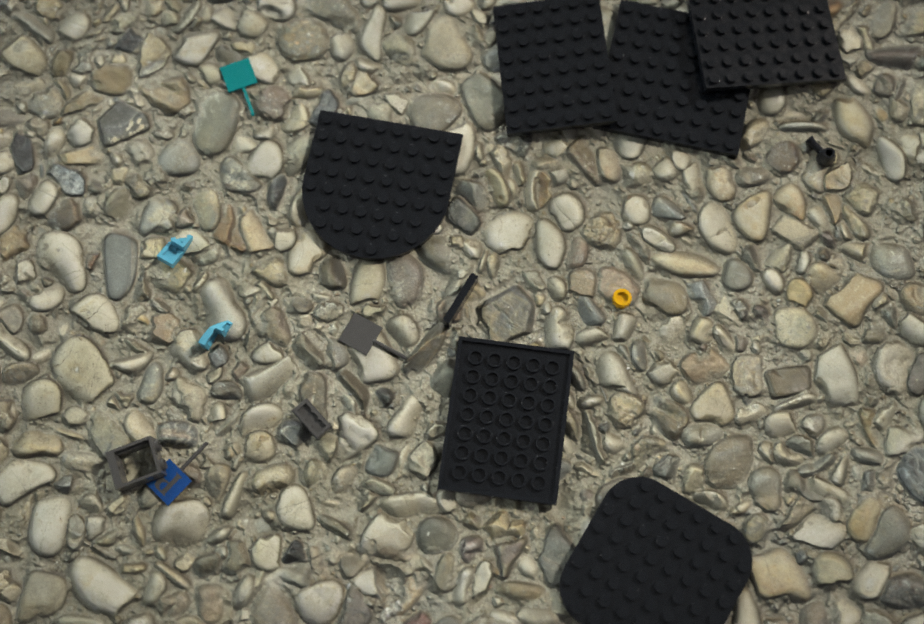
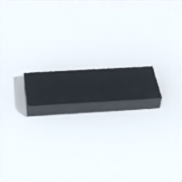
M470 274L444 316L443 325L450 329L477 285L478 276L476 274Z

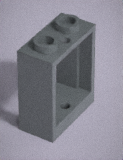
M147 436L105 452L116 490L125 492L167 476L166 469H168L166 460L161 456L162 446L158 439ZM150 447L157 471L128 482L121 457Z

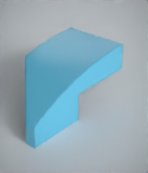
M187 235L186 238L176 239V237L171 238V242H168L159 252L157 259L174 268L193 241V236Z
M227 320L210 326L198 343L202 348L209 351L218 334L225 337L233 323Z

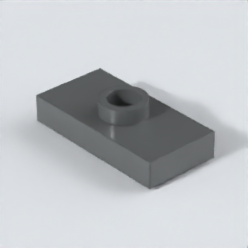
M307 398L292 410L295 416L317 440L333 428Z

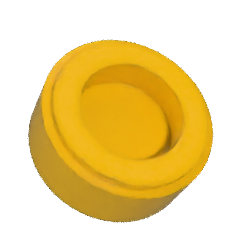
M626 289L616 290L612 297L614 306L620 309L627 308L632 300L631 293Z

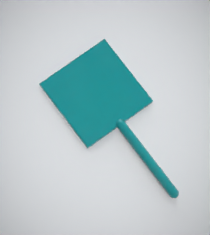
M249 58L220 67L228 92L231 93L242 89L251 116H255L245 87L258 83Z

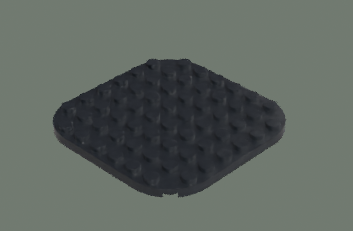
M631 477L615 484L605 495L562 570L559 592L564 608L580 624H725L750 577L752 553L743 534L733 525L656 480L646 477Z

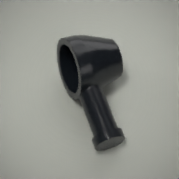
M813 136L806 140V143L817 153L816 161L820 166L830 167L835 162L836 154L833 148L823 149Z

